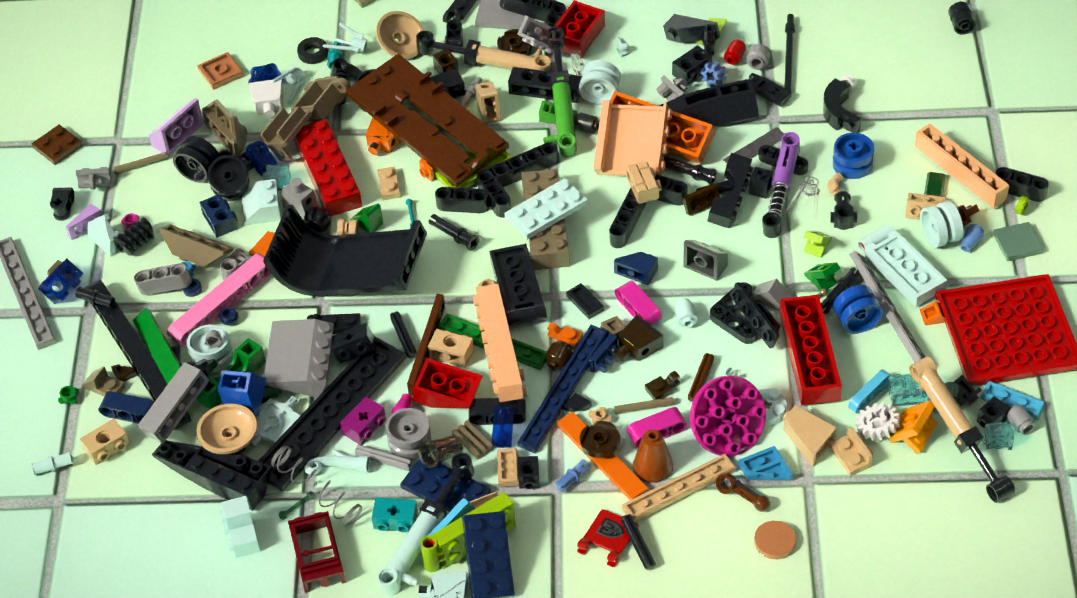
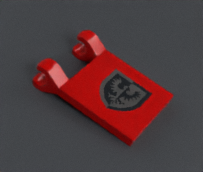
M601 509L584 537L578 541L577 552L585 555L590 543L610 551L607 556V565L615 567L620 555L630 541L621 522L622 517Z

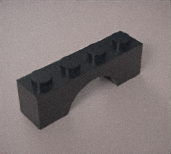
M731 152L724 177L731 183L733 190L726 196L714 198L707 222L729 228L730 223L735 222L738 213L735 209L736 207L740 208L743 199L740 196L741 192H746L748 186L746 179L751 177L754 167H751L752 159Z

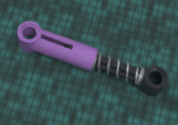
M787 132L781 138L782 144L772 182V199L768 207L769 211L762 218L763 234L768 238L778 237L781 233V209L784 207L782 204L785 202V192L790 189L797 156L800 152V137L794 132Z

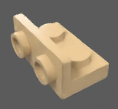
M908 192L905 217L920 220V213L923 208L937 206L938 203L944 202L946 197Z
M852 427L848 428L847 435L829 443V448L850 477L871 468L873 452L869 447L865 446L861 435L855 432Z

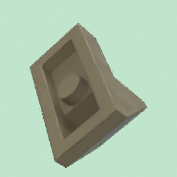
M103 366L92 371L82 384V388L105 396L108 391L121 393L125 388V384L118 379L108 376L106 368Z

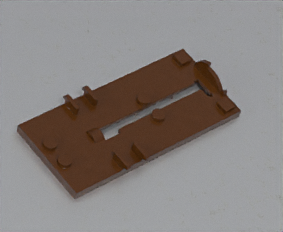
M399 53L346 89V95L419 157L426 160L431 167L455 187H458L509 149L507 141L442 89V86L445 85L443 82L434 83L430 79L431 72L423 74ZM407 98L411 101L412 105L417 106L434 120L436 125H440L457 139L460 145H464L473 154L478 156L468 164H465L470 159V156L443 135L435 125H431L416 111H409L402 105L403 101Z

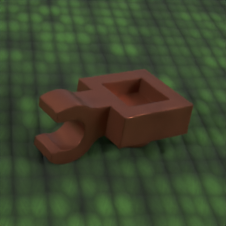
M977 204L967 207L964 205L956 207L961 216L963 226L972 222L970 216L980 211Z

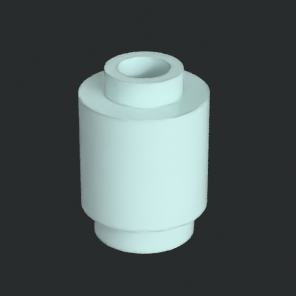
M687 298L678 300L675 312L679 325L686 328L692 327L697 322L694 304Z

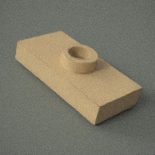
M517 448L498 449V486H519Z

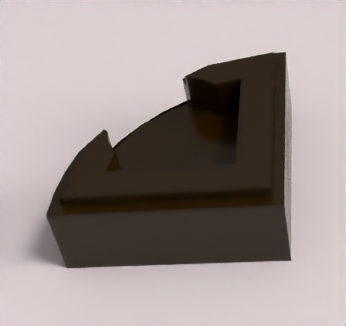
M120 364L111 366L116 379L122 382L137 376L135 369L130 366L126 367Z

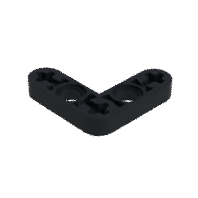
M742 282V286L751 296L752 286L749 283ZM731 289L711 307L710 320L742 343L752 344L756 341L757 331L749 322L735 314L739 310L736 304L732 306L726 304L727 301L732 300L730 294L733 289ZM737 322L738 326L731 327L728 323Z

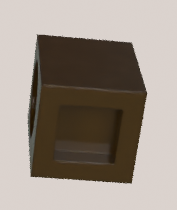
M448 48L432 55L434 68L439 74L457 69L459 72L458 60Z

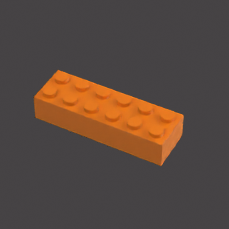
M614 91L610 99L613 105L657 106ZM672 111V118L668 121L670 135L666 137L667 153L702 165L716 134L713 125Z

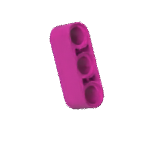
M631 280L615 289L618 301L633 317L638 315L650 325L662 320L659 308L634 281Z
M671 407L631 423L627 427L626 432L635 447L638 448L646 431L658 430L666 439L684 431L687 427V422L677 407Z

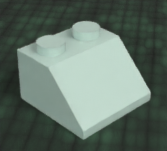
M276 179L257 181L242 195L244 225L281 220Z

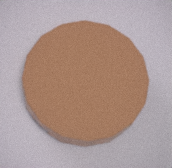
M772 520L765 522L755 531L754 544L756 550L764 554L766 558L776 560L785 558L795 548V532L788 524L782 521Z

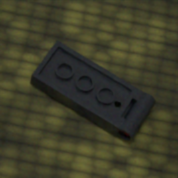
M527 244L490 250V261L496 283L499 285L508 325L511 326L547 318L546 308Z

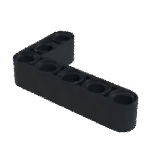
M552 142L544 143L477 173L478 189L487 191L489 206L498 217L505 218V212L511 209L510 196L503 187L522 180L521 172L540 171L558 163L557 145Z
M655 174V180H659L661 184V191H659V198L657 200L678 206L684 205L682 197L688 195L687 184L683 181ZM631 188L609 229L610 245L614 248H622L626 245L647 202L639 204Z

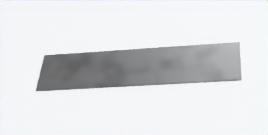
M776 127L734 153L751 159L758 154L761 146L774 145L781 140L784 133ZM728 156V157H726L725 159H723V161H725L726 163H728V160H729V157H730V156Z

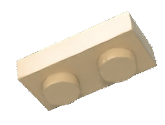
M395 166L377 169L382 201L401 198Z

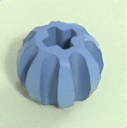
M717 61L706 63L700 73L704 76L701 78L703 83L706 81L709 87L723 84L727 77L724 74L726 71L725 66L721 67L720 62Z

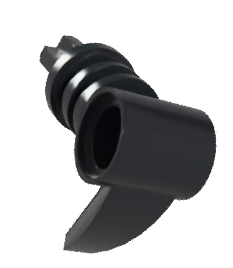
M337 58L333 61L330 76H338L348 80V76L357 78L362 71L348 63L345 59ZM346 93L344 99L338 104L339 106L346 103Z

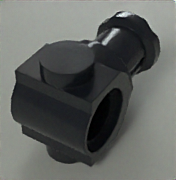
M840 191L834 195L836 205L834 206V212H830V223H834V228L847 230L853 228V223H857V212H854L853 206L849 204L851 195L846 191Z

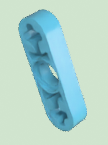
M884 369L880 370L851 398L848 408L857 414L860 413V410H863L888 386L892 375Z

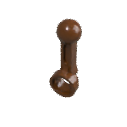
M723 473L717 477L716 487L722 494L736 492L752 503L757 511L764 512L769 509L770 500L768 497L757 494L742 484L739 479L736 480L730 473ZM725 478L729 479L731 483L730 488L726 486Z

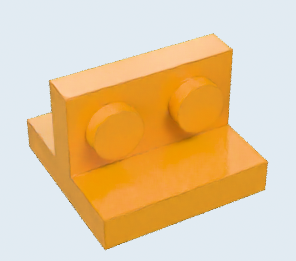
M929 400L904 409L900 415V428H896V433H889L890 437H887V439L891 443L903 440L915 453L921 452L938 424L930 415L935 407L933 403Z

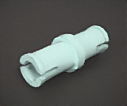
M68 452L55 457L48 456V459L30 463V466L35 476L36 474L50 470L53 472L56 471V468L73 464V458L71 453Z

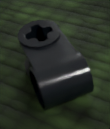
M453 19L448 21L445 36L446 44L463 47L462 23L459 20Z
M58 187L52 190L50 207L54 210L53 216L58 221L66 220L70 216L75 196L72 187Z

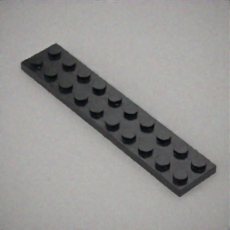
M375 337V350L354 358L258 461L271 466L272 458L276 452L283 446H290L291 453L288 459L279 466V470L287 471L291 469L303 457L302 462L294 470L292 478L294 480L302 472L306 463L314 458L341 429L340 422L365 397L370 398L406 359V353ZM287 448V449L285 450V452L283 453V455H282L280 461H281V460L283 459V457L286 455V453H287V451H288V448ZM279 456L277 457L274 465L277 464ZM271 466L272 471L268 484L283 492L292 482V470L280 473L277 467Z

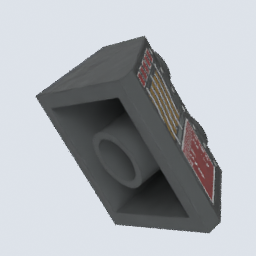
M685 240L683 267L717 281L728 266V253L697 240Z

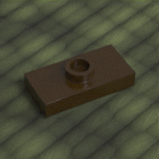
M712 184L682 197L686 214L691 215L712 206L714 198L720 197L718 186Z

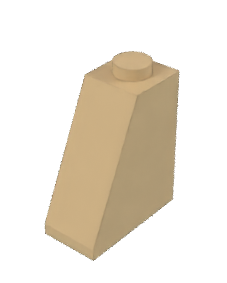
M797 405L791 411L788 410L783 416V430L807 462L814 466L829 448V443L835 440L836 427Z

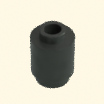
M576 113L574 115L576 130L591 134L598 131L600 121H598L597 116L585 113Z

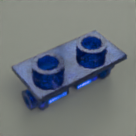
M494 406L493 446L499 448L512 447L514 407Z

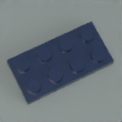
M422 455L402 480L400 486L402 489L424 500L428 498L436 502L451 479L453 469ZM472 478L466 481L459 480L444 503L445 509L450 512L463 498L470 502L491 493V488Z
M504 511L463 515L462 524L471 597L499 598L514 596Z

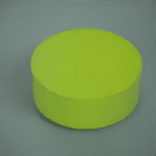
M1023 195L1020 197L1015 213L1020 215L1025 213L1030 201L1028 197Z

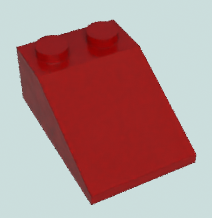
M426 358L413 388L412 402L431 408L470 409L483 375Z

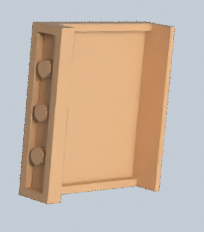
M602 100L593 167L596 174L626 176L627 165L647 161L649 167L654 168L655 174L662 176V172L665 171L664 154L666 155L668 150L666 137L670 135L668 121L672 118V110L668 104L664 103L663 107L613 105L610 100Z

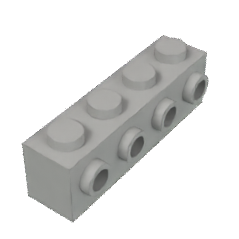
M184 362L142 418L138 427L146 436L163 444L209 382L208 377L200 369Z

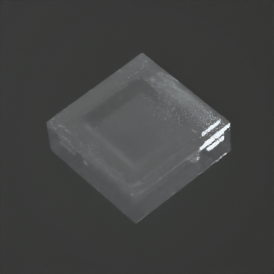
M573 53L571 54L572 68L576 75L581 76L584 63L579 54Z

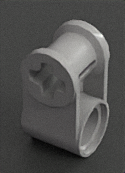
M241 248L236 249L220 264L223 280L252 256L245 254Z

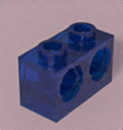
M66 258L40 284L38 290L56 304L59 300L64 301L70 294L68 291L71 288L76 289L82 282L80 278L84 273ZM65 274H70L72 279L66 278ZM52 286H57L60 291L53 290Z

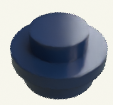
M227 307L221 311L219 319L224 325H233L238 321L239 315L235 309Z

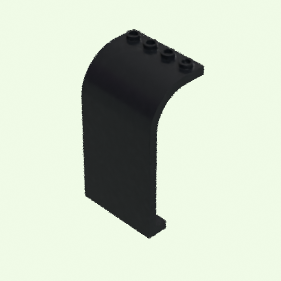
M287 205L263 262L279 283L303 295L332 296L406 290L427 236V231L421 221L416 220L413 221L410 229L329 235L310 227L301 218L294 205Z

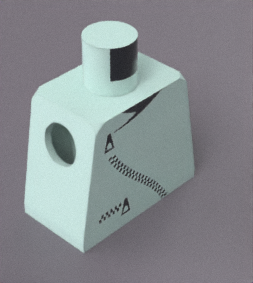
M467 571L436 573L432 575L431 586L419 585L418 597L466 598L468 588Z

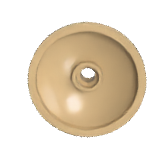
M391 11L384 14L378 21L375 31L377 41L382 49L393 57L399 53L405 59L413 58L419 54L416 47V35L418 32L424 31L422 24L414 16L403 11Z
M219 405L210 409L201 417L197 425V437L200 444L212 453H234L242 450L252 442L257 433V421L254 414L242 405Z

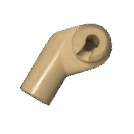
M836 173L827 182V189L833 196L842 191L839 188V183L843 180V176L840 173Z

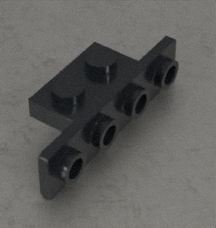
M740 282L735 283L730 297L770 349L774 348L779 338L778 332L781 326L761 300L754 301Z

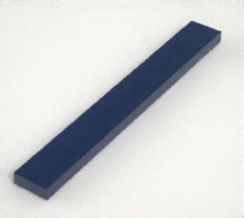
M592 324L589 326L574 350L573 355L566 363L517 442L518 447L536 454L563 410L564 405L587 371L590 357L607 338V330Z

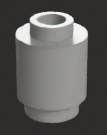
M1022 405L1010 407L1006 419L1015 430L1022 435L1032 432L1035 428L1034 419Z

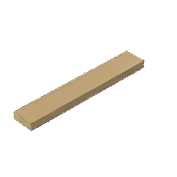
M723 454L622 504L621 509L625 515L631 514L636 522L716 482L717 477L723 473H735L736 466L726 454Z

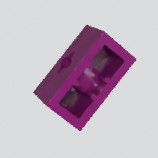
M365 397L340 422L342 434L357 444L362 445L365 440L371 438L373 432L385 423L384 407Z

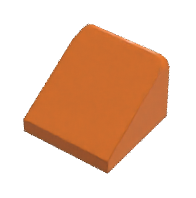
M937 301L919 309L926 326L945 323L943 313Z

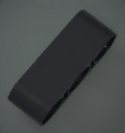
M1000 167L996 170L995 174L1009 184L1008 194L1018 197L1023 195L1035 202H1042L1046 199L1049 182L1045 178L1007 167Z
M440 187L435 191L436 207L440 211L480 214L485 213L489 209L488 193L484 189Z
M499 398L473 399L468 410V421L473 425L521 424L526 421V401L524 399L500 402Z

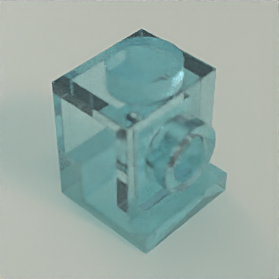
M1010 422L985 425V430L981 434L984 437L982 444H986L987 449L1007 447L1008 450H1012L1014 435Z

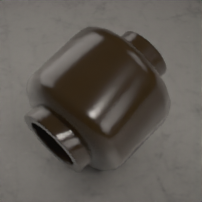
M564 341L553 342L544 355L547 366L555 371L557 369L563 370L573 355L572 347Z

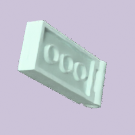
M887 224L857 241V246L865 254V258L915 307L933 298L936 291L946 290L947 279L911 246L891 224Z

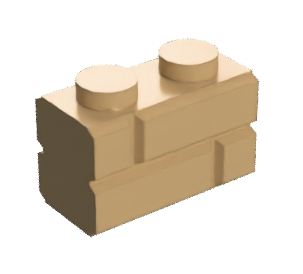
M647 161L627 165L626 177L637 202L641 204L648 200H657L659 198V191H661V184L659 180H655L654 168L649 167Z

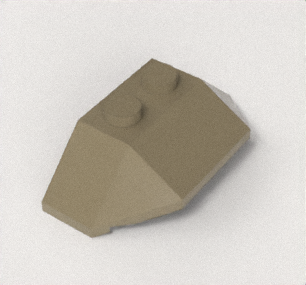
M218 99L214 100L202 108L203 122L233 156L239 157L247 143V129Z
M171 224L160 228V233L172 255L179 257L182 261L193 262L198 267H206L233 251V247Z

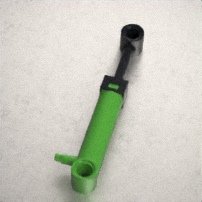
M554 26L547 31V41L549 48L554 50L556 72H550L557 135L544 137L543 142H558L560 154L564 157H572L577 152L571 87L568 70L563 71L561 49L564 48L566 42L563 29Z

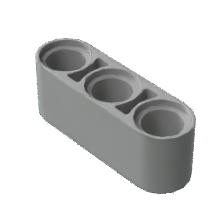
M183 263L141 270L134 275V281L142 295L186 288L192 282L187 267Z

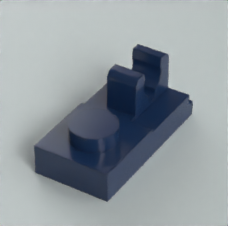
M610 333L590 357V372L597 373L599 370L606 373L607 366L604 364L613 365V358L611 356H614L619 348L616 335Z

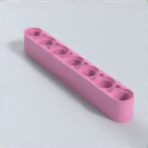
M260 253L252 256L169 326L167 335L181 346L187 345V338L193 330L200 326L212 324L219 318L224 308L235 305L271 274L263 262L264 256Z

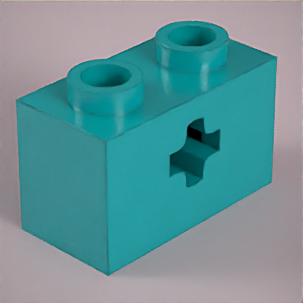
M375 497L371 517L373 529L380 531L392 530L402 533L409 532L417 519L418 509L416 500Z

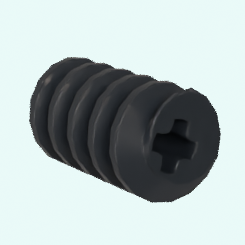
M141 218V221H137L135 225H131L129 229L114 237L116 248L130 256V248L135 252L137 251L136 244L142 247V240L145 243L149 242L147 236L154 239L152 225L146 218Z

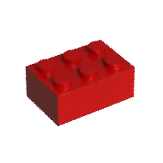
M574 0L555 25L564 31L566 43L561 52L582 58L605 27V10Z

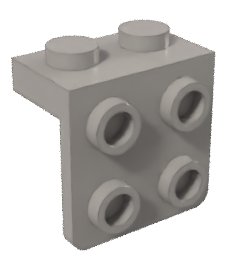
M525 15L517 35L523 37L522 41L553 55L554 50L549 48L547 41V31L551 27Z

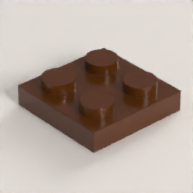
M60 124L31 143L33 149L54 165L83 146L80 139Z

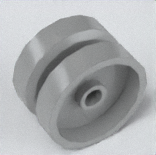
M402 408L388 417L386 435L388 447L392 454L413 460L429 451L432 440L429 419L425 413L419 409Z

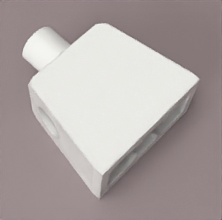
M282 79L276 83H272V80L248 83L251 99L257 114H264L266 118H272L275 112L282 109L284 97Z

